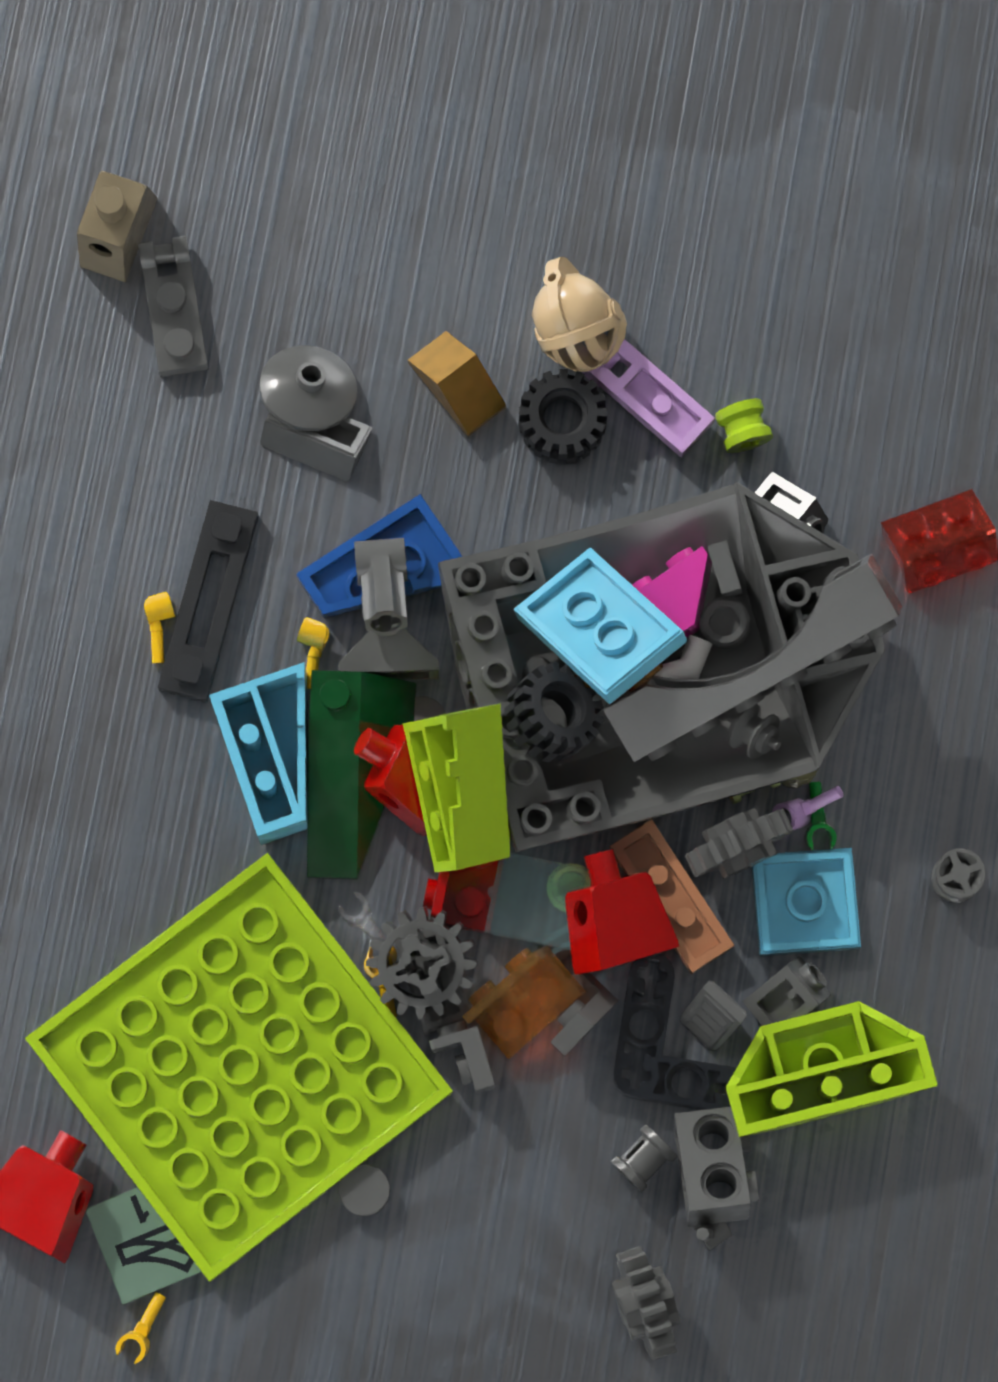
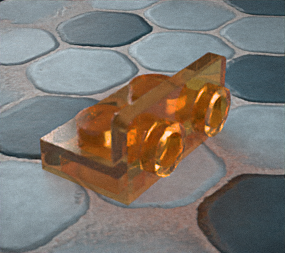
M548 946L533 953L528 948H525L504 966L509 975L498 985H495L490 980L468 999L473 1007L462 1017L468 1024L476 1021L508 1059L520 1052L578 998L586 993L585 989Z

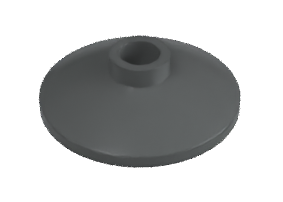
M294 346L278 352L266 363L260 377V396L266 409L279 422L297 430L322 431L340 424L353 410L357 398L356 379L347 363L333 352L316 346ZM305 377H309V378H313V379H315V380H317V381H316V382H309V381H306L304 378H305Z

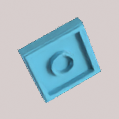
M852 848L777 853L773 857L752 866L760 956L855 950L861 948Z

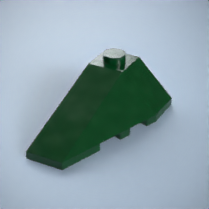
M312 670L309 714L308 878L358 880L385 806L365 790L364 782L373 765L355 755L354 747L360 735L368 728L387 738L394 725H403V723L414 721L416 683L366 672Z

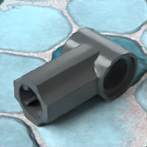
M404 538L354 542L357 582L358 586H362L361 601L365 630L372 631L378 636L396 635L399 630L408 627L404 582H408Z

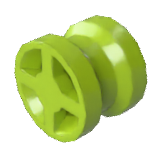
M754 398L736 402L715 413L717 424L724 428L727 436L724 441L727 453L748 451L773 439L771 428L764 424L761 416L764 411L761 399Z

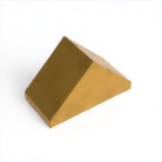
M447 331L408 359L409 365L467 436H470L506 408L503 398L478 356Z

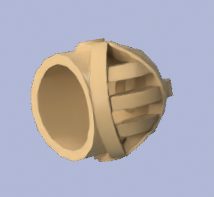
M559 257L548 261L543 278L545 285L535 297L532 310L535 336L542 352L556 363L575 372L591 371L606 364L619 351L625 339L627 322L619 303L615 299L610 298L593 279L581 275L566 257Z

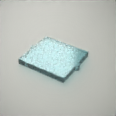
M510 853L509 858L499 860L494 886L488 889V896L491 897L484 933L571 951L565 896L567 892L584 888L587 868Z

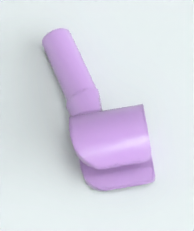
M836 786L812 799L809 798L805 801L794 799L777 804L772 812L784 809V811L788 810L792 817L791 825L793 829H800L809 824L811 814L842 798L843 791L839 786Z

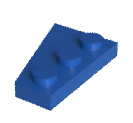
M421 494L296 573L298 581L323 618L362 608V586H358L354 542L404 538L408 582H404L405 597L442 587L438 563L463 556Z

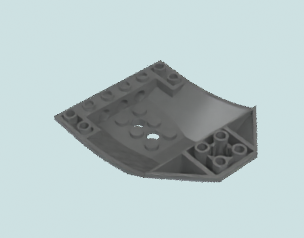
M735 482L730 486L616 520L534 541L439 562L438 568L456 671L466 708L473 709L501 704L508 827L515 851L528 850L661 817L758 790L818 770L885 651L882 636L870 640L867 634L849 643L852 650L842 658L827 665L823 659H820L807 666L805 669L808 674L795 684L781 689L777 683L762 691L764 699L757 703L761 706V718L764 719L771 714L779 717L780 733L778 740L781 741V746L778 750L772 748L767 754L755 760L747 756L748 745L744 744L737 749L729 745V727L731 723L727 721L730 713L737 714L736 709L733 707L717 716L720 723L706 733L694 737L690 731L675 739L677 747L666 755L654 761H651L648 755L635 762L602 709L597 715L604 716L603 725L597 728L600 732L596 738L564 761L557 762L555 758L551 762L542 761V752L535 757L527 754L530 748L527 742L519 747L514 741L520 734L518 730L509 733L506 724L514 719V717L504 716V708L510 704V702L506 701V698L514 689L513 687L537 667L543 664L546 667L550 663L559 662L560 670L566 663L517 618L514 611L515 607L588 548H592L632 585L645 576H650L653 580L667 571L669 568L666 562L685 548L691 547L693 551H696L703 546L710 557L707 546L727 540L743 591L742 594L731 598L740 601L745 606L750 616L751 628L745 641L737 647L720 649L712 645L699 679H708L740 671L762 661L781 648L807 620L818 601L827 578L859 561L858 554L738 482ZM713 564L711 566L704 607L713 599L723 597ZM699 628V631L692 635L703 640H706L702 634L701 628ZM685 644L661 662L660 665L680 659ZM573 671L572 676L576 677L577 674ZM644 677L641 680H639L635 685L644 681ZM586 682L583 683L587 689L590 687ZM598 693L592 697L593 701L602 700L603 707L605 708L607 702ZM542 697L541 705L548 719L555 725L566 728L567 719L562 708L555 701Z

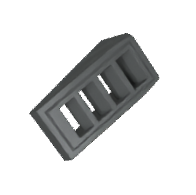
M709 981L680 1016V1022L710 1051H717L740 1027L747 1017V1012L714 981Z

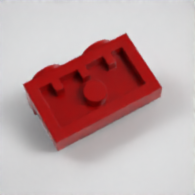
M505 859L460 870L439 872L438 880L428 878L423 907L431 909L430 919L435 920L436 916L443 910L447 912L445 925L452 927L461 922L465 930L490 934Z

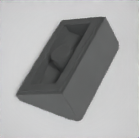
M269 413L264 423L260 444L265 448L329 475L348 481L354 473L373 427L347 417L340 424L326 430L302 431L284 425Z

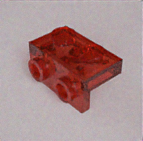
M973 489L881 522L883 537L901 567L903 585L908 593L933 587L956 576L979 570L998 560L995 527Z

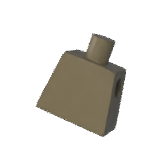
M106 171L99 173L77 231L81 268L123 282L127 281L139 250L138 243L142 242L158 200L157 196L148 186ZM99 244L108 248L112 253L98 250Z

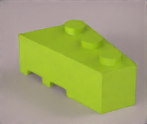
M501 704L467 709L403 723L434 871L460 870L509 858L510 831L508 827Z

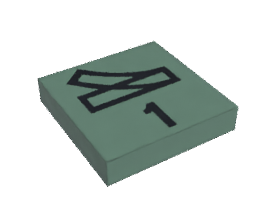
M138 1187L86 1209L87 1216L122 1305L202 1273Z

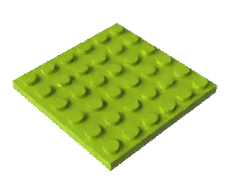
M268 852L25 1037L32 1049L209 1282H212L340 1182L342 1178L360 1164H363L453 1093V1090L391 1010L380 1001L381 998Z

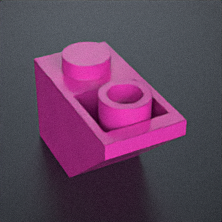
M703 546L696 551H693L691 547L683 549L666 562L669 568L667 571L653 580L650 576H645L632 584L684 631L686 639L689 635L699 631L700 615L704 608L712 566L711 558Z

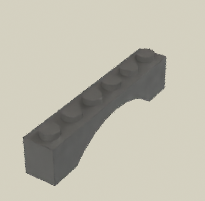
M871 553L828 577L814 609L803 626L781 648L762 661L735 673L708 679H672L653 675L628 689L610 705L607 703L603 711L634 762L648 755L651 761H654L676 748L677 744L674 740L691 731L693 736L697 737L720 723L717 716L734 707L737 713H741L753 707L764 699L761 692L778 683L781 689H784L800 681L808 674L805 668L816 661L823 659L827 665L842 658L852 650L849 643L865 634H867L870 640H873L889 632L897 625L894 618L899 616L902 605Z

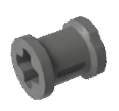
M647 1125L640 1129L641 1136L621 1157L615 1156L610 1161L641 1193L647 1188L646 1182L667 1160L673 1162L678 1157L670 1146Z

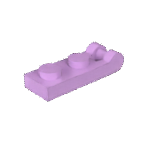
M625 339L619 351L609 362L591 371L582 372L589 381L593 379L598 384V387H601L681 458L714 423V416ZM618 361L628 367L620 378L610 371Z

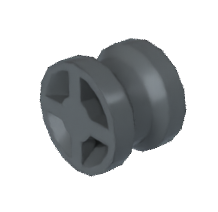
M963 848L952 849L942 855L932 868V888L940 898L947 902H965L972 898L984 884L986 876L984 863L971 850ZM951 881H953V882H955V883H957V884H960V886H961L962 889H960L959 885H956V884L952 883Z

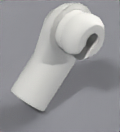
M689 635L680 659L663 665L659 664L644 676V680L653 675L672 679H699L712 643Z

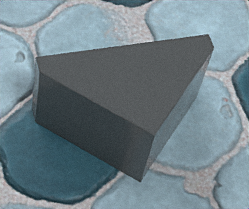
M405 628L399 630L396 635L378 636L376 633L368 631L338 663V671L366 672L400 680L439 679V661Z

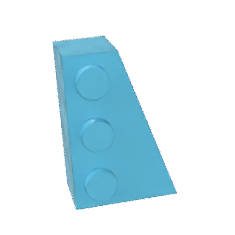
M305 662L209 695L261 845L308 829L307 671Z

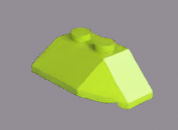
M857 1001L760 1026L725 1088L738 1137L784 1129L881 1104L937 1087L938 1084L924 1035Z

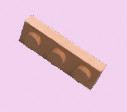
M652 819L609 846V849H614L616 860L626 876L641 872H647L651 875L680 947L674 949L691 975L735 946Z

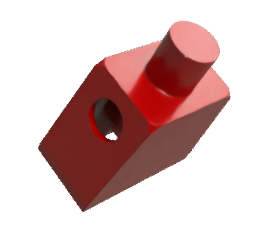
M394 725L387 738L371 728L366 729L360 735L354 747L355 755L373 765L364 782L365 790L417 834L427 836L403 725Z
M614 849L584 856L591 886L567 892L565 896L572 965L575 975L604 970L680 947L651 875L647 872H641L621 877Z
M60 1130L46 1156L22 1145L0 1170V1229L65 1264L78 1234L94 1185L73 1172L87 1145Z

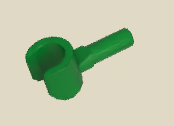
M821 782L809 783L811 799L822 794ZM824 807L811 814V826L807 828L804 835L805 844L810 850H814L812 835L819 828L826 830L828 833L829 849H832L836 844V832L830 825L826 824Z

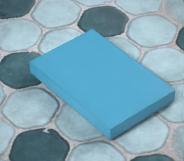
M588 548L514 608L517 618L609 705L687 642L683 630L592 548Z

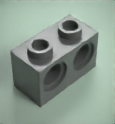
M731 1107L675 1113L674 1136L688 1227L749 1219L751 1202L759 1201L755 1170L746 1171L743 1153L751 1152L750 1135L738 1137ZM707 1134H718L727 1143L722 1148L713 1150L703 1146L700 1139ZM715 1182H724L733 1188L734 1193L727 1198L721 1199L712 1196L707 1188Z

